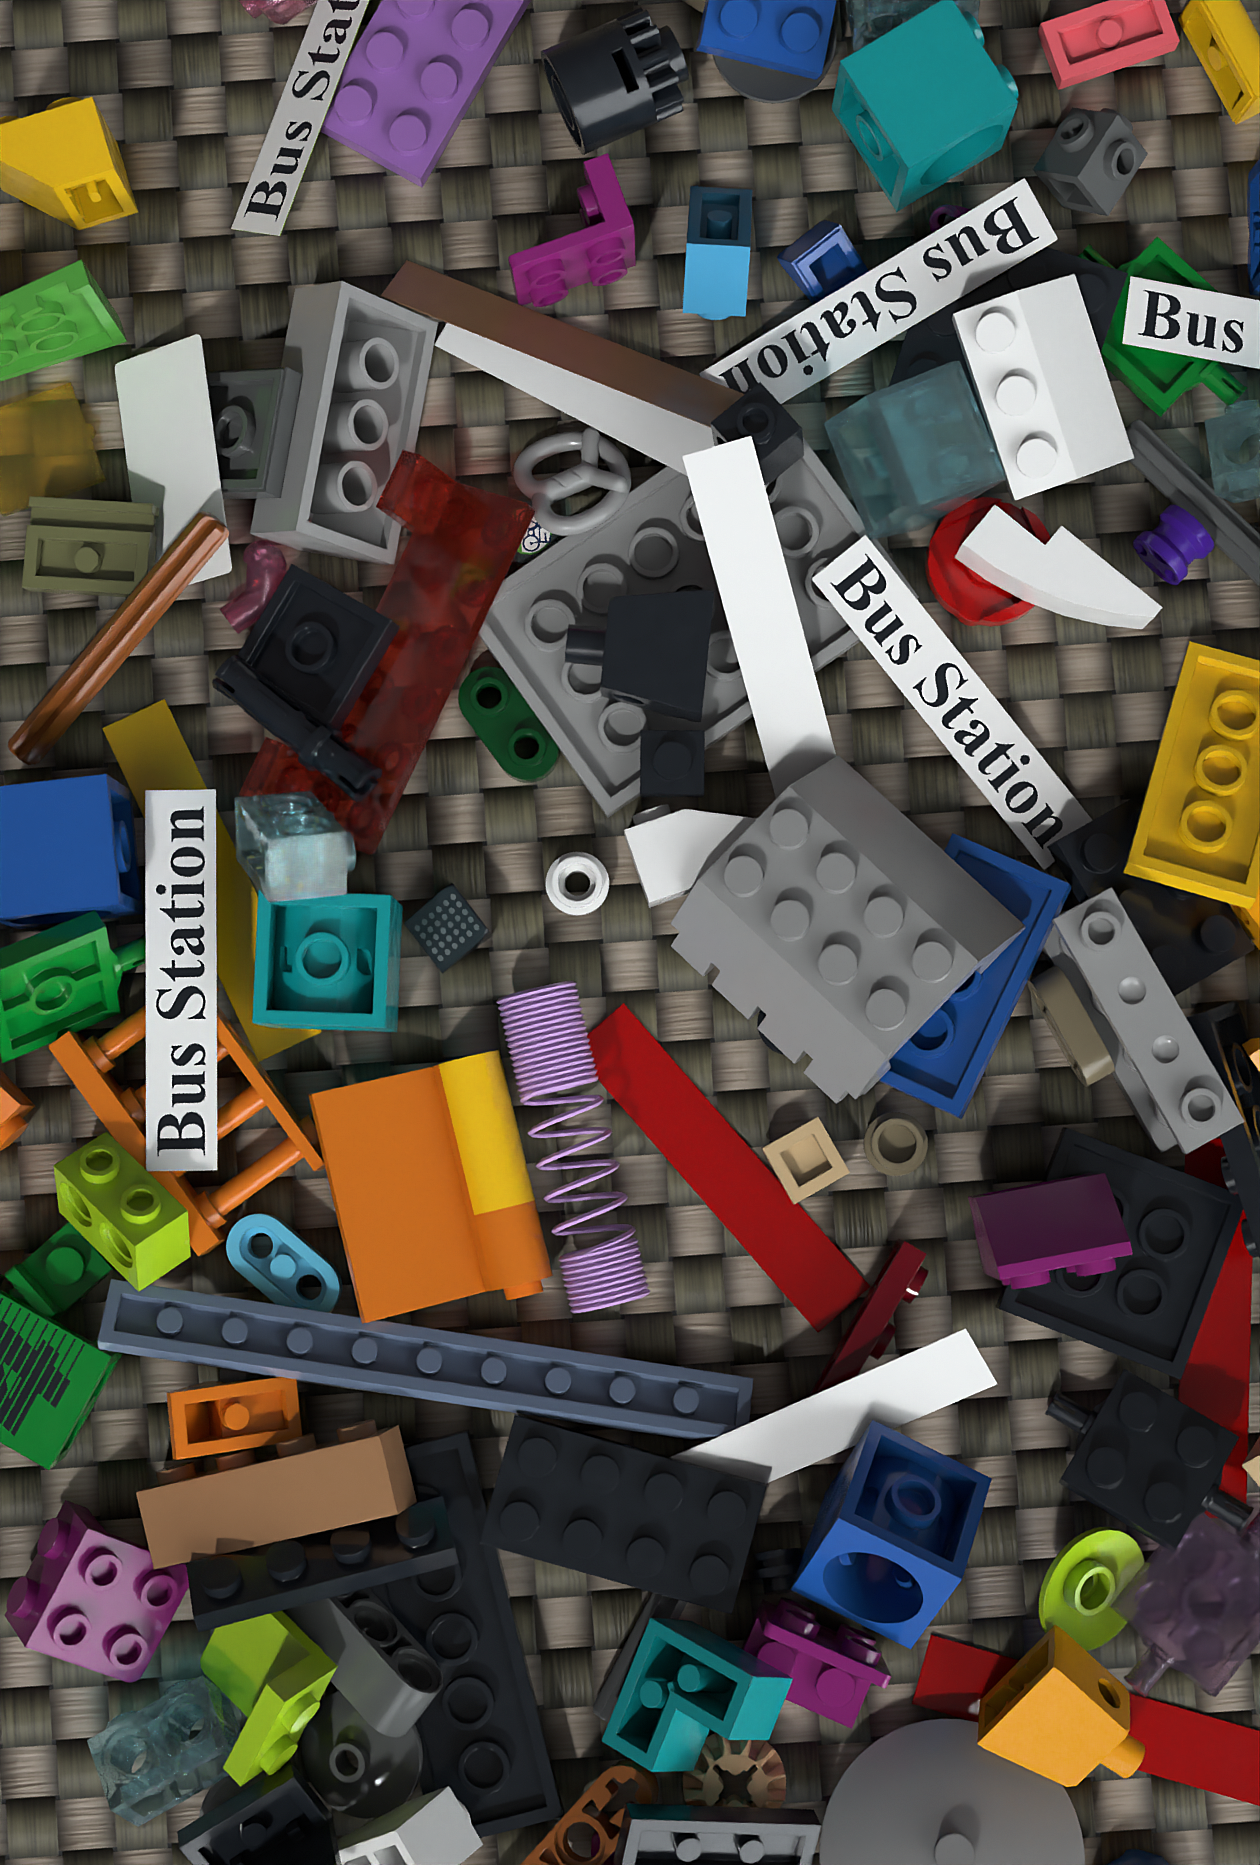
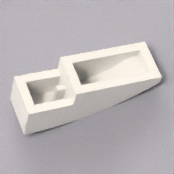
M996 505L991 508L966 538L954 557L997 587L1026 602L1063 616L1107 626L1143 629L1162 609V606L1063 526L1044 545Z

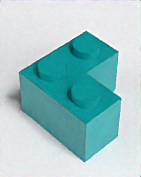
M650 1618L601 1741L651 1772L694 1771L709 1730L716 1732L727 1740H769L793 1678L693 1621Z

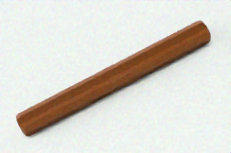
M201 511L193 518L9 739L8 748L19 760L27 765L40 763L229 536V530L216 516L209 512Z

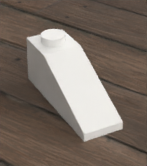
M668 804L634 815L632 818L635 826L625 829L624 835L649 908L688 895L697 880L757 818L683 809L671 814Z
M449 1786L412 1799L337 1840L342 1865H460L483 1845L471 1824V1818L467 1809L456 1799Z

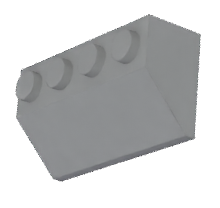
M343 281L295 289L281 367H288L301 373L302 380L281 498L256 499L250 534L299 551L382 565L395 564L438 322Z

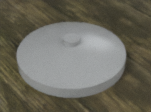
M935 1719L909 1724L890 1732L866 1748L851 1763L835 1787L826 1807L819 1841V1865H1085V1850L1077 1814L1063 1785L978 1745V1722L961 1719Z

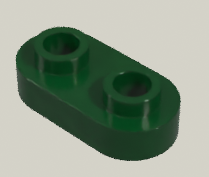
M482 667L471 672L462 682L458 693L459 707L468 724L510 778L523 783L538 782L546 778L553 772L558 763L559 747L503 669L497 667ZM492 687L501 692V701L494 708H484L479 705L478 696L485 688ZM523 738H532L539 744L538 753L531 759H522L515 753L516 744Z

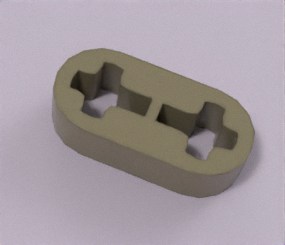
M1054 965L1027 981L1030 993L1080 1082L1088 1087L1115 1072L1114 1063L1105 1044L1063 971L1057 965Z

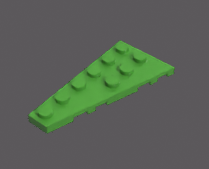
M82 259L0 296V382L127 342L118 314Z

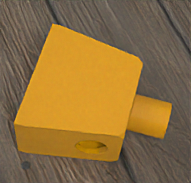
M1054 1625L980 1700L977 1744L992 1753L1066 1787L1077 1786L1100 1763L1122 1778H1128L1138 1769L1145 1754V1745L1128 1734L1130 1730V1694L1126 1687L1057 1625Z

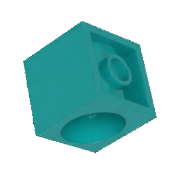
M953 0L939 1L840 61L832 111L896 212L1001 150L1018 105L1017 98L1019 94L1012 75L1004 65H994L983 48L985 41L978 22L969 11L961 13Z
M258 890L252 1023L269 1028L397 1032L403 906L392 895Z

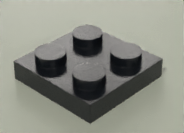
M291 564L238 655L265 679L272 682L302 706L315 719H318L324 725L330 722L340 730L399 631L400 626L379 612Z

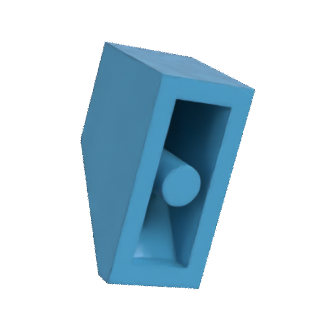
M690 186L683 313L697 314L709 320H722L730 316H746L751 248L752 190Z

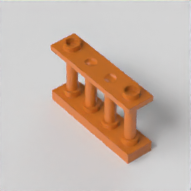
M218 1004L217 1063L230 1054L251 1083V1086L217 1110V1141L265 1106L269 1108L289 1137L211 1194L204 1190L198 1195L183 1175L187 1171H148L188 1210L190 1246L197 1256L210 1253L227 1240L228 1236L221 1228L228 1221L225 1216L227 1213L302 1158L306 1159L313 1171H321L325 1168L314 1118L309 1114L303 1119L299 1118ZM144 1005L99 1039L92 1035L86 1040L82 1033L68 1031L50 1044L48 1048L111 1136L146 1169V1083L136 1091L132 1087L123 1091L109 1072L116 1066L115 1058L146 1036V1005Z

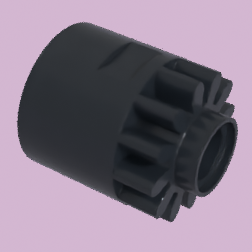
M642 8L636 9L541 51V60L552 95L567 130L582 155L684 111L682 106L684 99L677 85L689 80L685 58L671 28L666 25L658 29L656 24L652 25L647 10Z

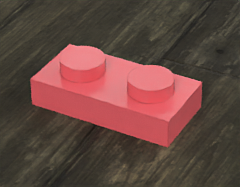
M1108 0L1040 24L1037 33L1058 90L1175 51L1180 41L1165 0Z

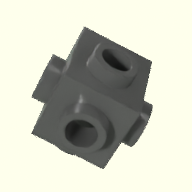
M1072 107L1065 120L1059 125L1056 134L1036 163L1033 171L1063 208L1109 216L1148 153L1133 135L1131 122L1121 113L1109 108L1094 111Z

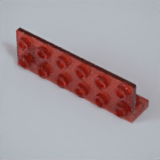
M402 450L376 505L379 510L413 533L376 609L377 612L398 624L400 629L340 728L343 735L342 739L350 747L382 769V776L376 779L379 783L365 799L355 802L318 770L315 769V771L311 772L298 762L299 755L291 750L290 747L266 737L239 793L245 799L289 822L368 855L375 853L535 514L534 508L526 502L458 483L422 455Z

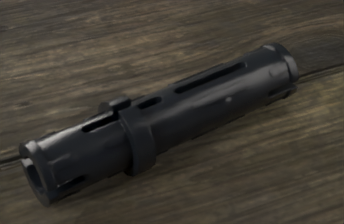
M233 655L219 667L215 673L219 678L213 679V688L235 702L265 729L287 744L291 750L299 755L298 762L311 772L315 771V769L318 770L355 802L362 801L375 789L379 783L376 779L382 776V769L350 747L342 739V731L330 722L324 725L318 719H315L302 706L260 675L239 655Z

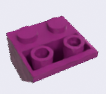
M1086 1173L968 1196L983 1273L1002 1280V1285H1011V1289H1021L1051 1282L1049 1271L1065 1267L1067 1273L1076 1272L1077 1276H1088L1117 1269L1115 1258L1133 1254L1129 1236L1105 1173Z

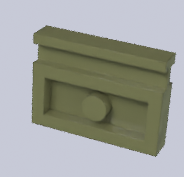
M29 496L31 519L30 525L27 524L22 588L33 592L129 597L155 565L157 544L155 524L156 518H159V508L154 504Z

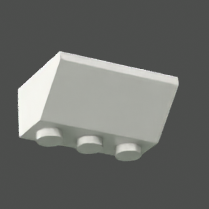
M1075 274L1017 290L953 314L952 321L1012 501L1134 458Z

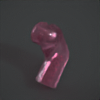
M257 540L245 549L243 561L247 564L246 590L220 608V611L237 634H240L260 618L286 574L287 563L282 551L274 547L269 541Z

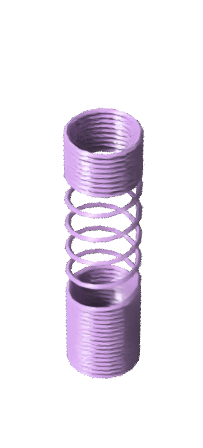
M565 981L506 995L499 998L497 1003L500 1004L498 1009L501 1010V1013L499 1015L503 1017L501 1022L505 1023L503 1028L506 1029L504 1034L507 1035V1038L505 1040L509 1042L507 1047L511 1048L509 1050V1053L512 1054L510 1059L513 1060L511 1065L515 1067L513 1072L517 1073L514 1078L518 1079L516 1084L519 1085L517 1090L521 1092L519 1095L521 1097L520 1102L524 1105L537 1106L592 1101L533 1126L528 1131V1135L534 1138H551L602 1133L544 1157L535 1165L540 1170L609 1166L594 1174L550 1191L543 1198L548 1203L619 1198L600 1208L560 1223L551 1230L555 1235L627 1230V1232L596 1246L570 1252L559 1257L558 1261L562 1262L559 1267L563 1269L561 1273L564 1275L563 1280L566 1281L564 1286L567 1287L566 1293L569 1294L567 1299L571 1300L568 1304L572 1307L570 1311L572 1313H581L636 1300L647 1296L650 1290L647 1289L649 1284L646 1283L647 1277L644 1276L646 1271L642 1270L644 1265L641 1264L643 1259L639 1257L641 1252L638 1251L640 1246L636 1244L638 1240L636 1238H629L636 1231L635 1227L627 1224H613L565 1229L620 1206L627 1200L628 1196L622 1192L557 1196L612 1173L618 1169L620 1163L616 1160L604 1159L547 1164L606 1139L610 1136L612 1130L607 1127H590L537 1132L552 1124L600 1105L604 1100V1097L601 1095L529 1099L534 1096L592 1083L599 1078L595 1075L597 1072L594 1069L596 1064L593 1063L594 1058L591 1056L593 1052L589 1050L591 1048V1045L588 1044L590 1039L587 1038L588 1033L585 1031L587 1027L583 1025L585 1020L582 1019L584 1014L581 1013L582 1008L579 1006L581 1002L578 1000L579 995L576 994L578 991L575 988L576 983L574 981Z

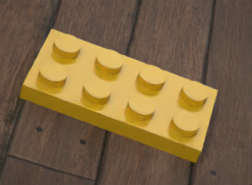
M1189 641L1123 873L1251 909L1256 900L1260 885V660Z

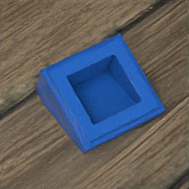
M827 220L819 222L777 256L783 269L813 305L869 272L842 226Z

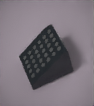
M453 883L442 889L404 923L442 974L493 936Z

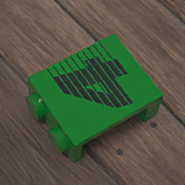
M0 1274V1286L5 1279V1276ZM0 1290V1443L50 1470L67 1456L123 1353L100 1350L98 1348V1338L92 1342Z

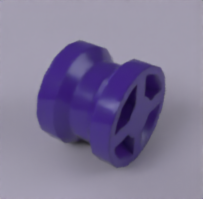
M1172 504L1160 514L1159 525L1153 531H1143L1133 541L1134 549L1142 561L1157 576L1171 585H1178L1188 575V565L1194 559H1204L1215 548L1214 541L1203 525L1185 509Z

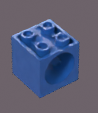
M107 774L0 786V923L17 929L57 925L94 910L101 919L144 915L130 789Z
M872 1420L825 1492L791 1590L911 1649L963 1578L992 1478Z

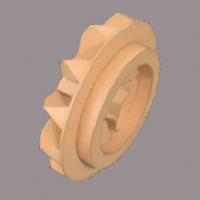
M714 1733L706 1738L694 1771L683 1772L684 1799L687 1805L780 1808L785 1801L786 1794L785 1769L778 1753L766 1740H727L721 1735ZM716 1764L723 1771L728 1770L735 1776L743 1770L747 1772L755 1765L746 1781V1787L753 1803L750 1804L746 1798L742 1800L736 1794L729 1796L727 1799L722 1798L716 1803L723 1789V1781L719 1776V1770L715 1767Z

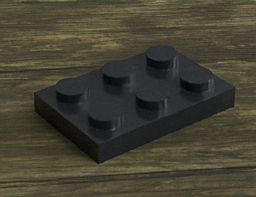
M1146 791L1060 838L1047 846L1065 879L1070 884L1080 904L1112 887L1173 996H1176L1255 948L1228 903L1123 873Z

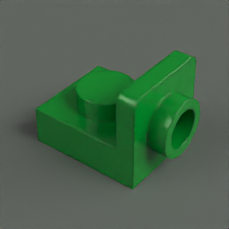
M68 1222L25 1261L13 1265L4 1275L13 1285L8 1291L9 1295L55 1320L64 1315L115 1268Z

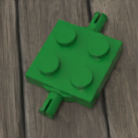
M1156 237L1136 259L1121 265L1117 269L1128 273L1101 350L1104 366L1159 417L1183 393L1198 387L1201 383L1227 405L1226 407L1230 408L1248 387L1238 381L1220 362L1122 344L1130 276L1219 293L1159 237ZM1091 244L1077 256L1114 268L1092 248Z
M94 910L0 948V1060L2 1064L50 1044L68 1031L78 1032L120 1014L117 991L122 973L146 963V935H142L136 940L112 949L109 945L106 926Z

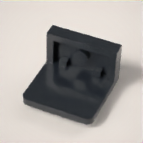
M291 1761L276 1773L264 1777L177 1831L179 1849L192 1865H342L332 1814Z

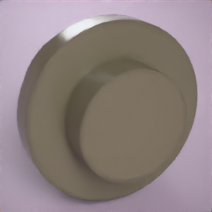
M889 1112L877 1117L868 1126L864 1135L863 1148L867 1160L877 1171L890 1176H902L913 1172L921 1165L927 1154L928 1139L923 1126L914 1117L901 1112Z

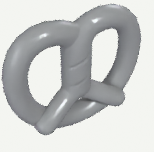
M588 427L584 431L562 432L542 438L524 449L514 463L513 478L516 486L524 495L532 499V511L535 520L541 528L552 534L569 536L596 528L619 511L630 492L631 473L624 455L612 442L600 436L598 430L593 427ZM581 451V464L541 481L533 477L532 469L543 459L560 452ZM598 456L606 463L610 472L598 469ZM591 486L609 490L599 503L579 514L559 516L552 511L551 505Z

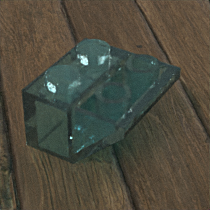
M960 361L949 362L869 394L824 423L869 540L919 531L1007 479Z

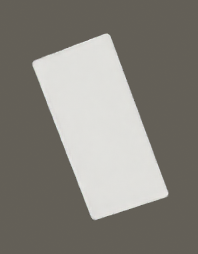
M198 334L121 361L115 365L131 499L134 503H151L159 508V518H156L155 535L157 536L155 564L199 512L205 511L213 514L226 526L202 339ZM228 538L188 585L227 574L231 571L232 563Z

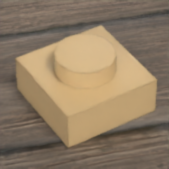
M819 1117L813 1118L761 1148L793 1204L800 1202L850 1173Z

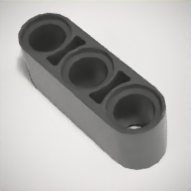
M369 1587L282 1610L338 1666L330 1681L369 1725L386 1736L395 1738L405 1736L443 1687L444 1677L435 1660Z

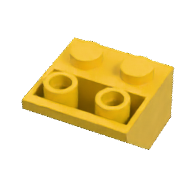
M78 97L62 98L49 104L46 111L23 118L18 116L0 117V188L2 191L77 230H83L138 213L118 144L93 97L83 100Z

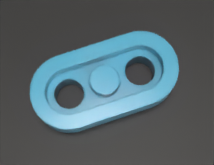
M266 1213L252 1214L239 1220L230 1230L226 1242V1251L230 1263L242 1276L276 1305L328 1313L335 1308L342 1293V1280L339 1271L326 1257L280 1218ZM258 1233L268 1235L273 1242L272 1252L265 1258L255 1255L251 1248L252 1239ZM305 1275H314L321 1282V1292L315 1299L306 1298L300 1292L299 1284Z

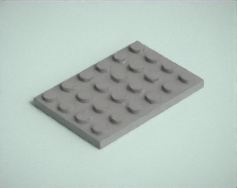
M803 437L804 456L767 486L766 493L813 670L816 673L861 640L814 583L812 578L864 535L869 538L915 598L918 600L919 597ZM669 466L632 490L619 511L606 522L587 532L566 536L462 609L464 616L500 667L511 679L607 818L640 796L641 730H705L706 750L753 717L688 476ZM699 590L715 591L701 722H691L601 696L600 689L602 666L565 663L568 625L606 628L609 599L611 597Z

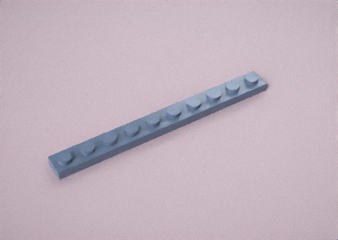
M114 1279L110 1281L97 1341L100 1350L707 1442L749 1423L753 1378L380 1320L362 1324L360 1317L149 1285L138 1292L129 1282Z

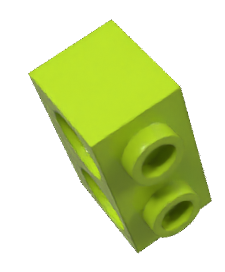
M107 1131L53 1165L59 1212L138 1292L191 1257L188 1210Z

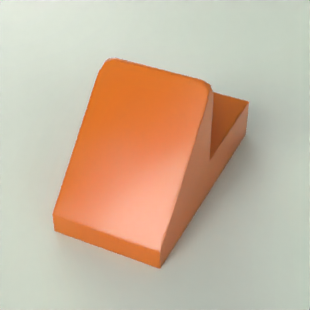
M268 1376L227 1383L207 1381L166 1392L172 1456L175 1460L274 1445L302 1436L296 1379Z

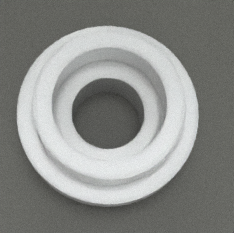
M570 852L559 857L550 866L546 876V891L553 905L560 911L575 916L586 915L595 911L605 901L609 891L608 873L604 865L591 854ZM582 873L589 878L590 887L585 894L574 896L566 890L565 883L571 874Z

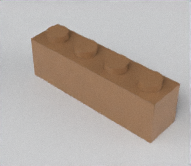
M370 1419L337 1428V1440L316 1444L314 1433L306 1434L276 1443L277 1454L256 1458L254 1448H248L216 1457L217 1468L196 1472L194 1462H187L156 1471L158 1482L136 1492L153 1568L159 1569L401 1513L415 1504L417 1499L399 1425L377 1430L375 1419Z

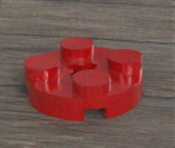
M982 497L972 499L951 510L943 518L927 547L925 565L928 584L939 604L946 611L953 614L962 624L990 627L1005 625L1018 620L1035 607L1034 604L1026 602L988 582L954 558L962 543L994 505L998 506L1046 545L1051 539L1047 529L1040 519L1026 508L1021 507L1019 509L1013 504L1001 502L1002 499Z

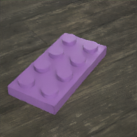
M382 0L346 61L320 132L423 188L531 0Z

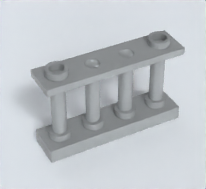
M1112 887L1051 920L1054 926L1042 952L1051 967L1057 965L1063 971L1078 995L1112 1058L1115 1072L1112 1075L1156 1153H1162L1178 1144L1182 1152L1188 1154L1245 1122Z

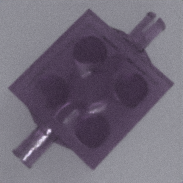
M1260 1509L1240 1536L1222 1530L1203 1513L1190 1524L1174 1552L1159 1545L1110 1605L1115 1612L1138 1632L1143 1644L1148 1648L1131 1671L1124 1676V1680L1129 1685H1132L1133 1689L1142 1696L1146 1697L1148 1695L1147 1693L1169 1667L1183 1672L1207 1695L1216 1697L1259 1644Z

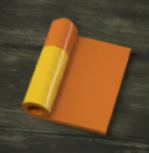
M499 1050L471 1055L433 1067L309 1095L362 1324L487 1291L503 1289L506 1300L543 1292L541 1279L551 1277L553 1273Z

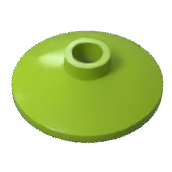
M1098 1527L1078 1535L1059 1552L1045 1575L1039 1596V1618L1045 1634L1054 1625H1057L1082 1648L1090 1651L1104 1645L1123 1629L1140 1601L1145 1581V1562L1136 1541L1119 1529Z

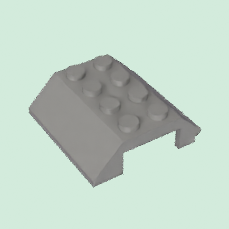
M839 755L789 785L697 880L670 923L679 931L671 947L702 976L707 975L716 966L720 973L712 983V986L748 1020L762 1010L766 1016L757 1029L794 1064L808 1054L813 1060L803 1073L836 1104L848 1093L854 1099H857L862 1094L865 1095L891 1068L889 1060L975 971L982 974L1026 928L1020 920Z

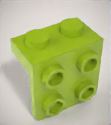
M283 1611L215 1628L200 1658V1666L204 1674L248 1718L223 1766V1769L240 1787L263 1770L268 1775L276 1773L290 1760L298 1747L297 1742L309 1720L317 1712L320 1706L319 1701L338 1667L323 1652L320 1646L314 1643Z

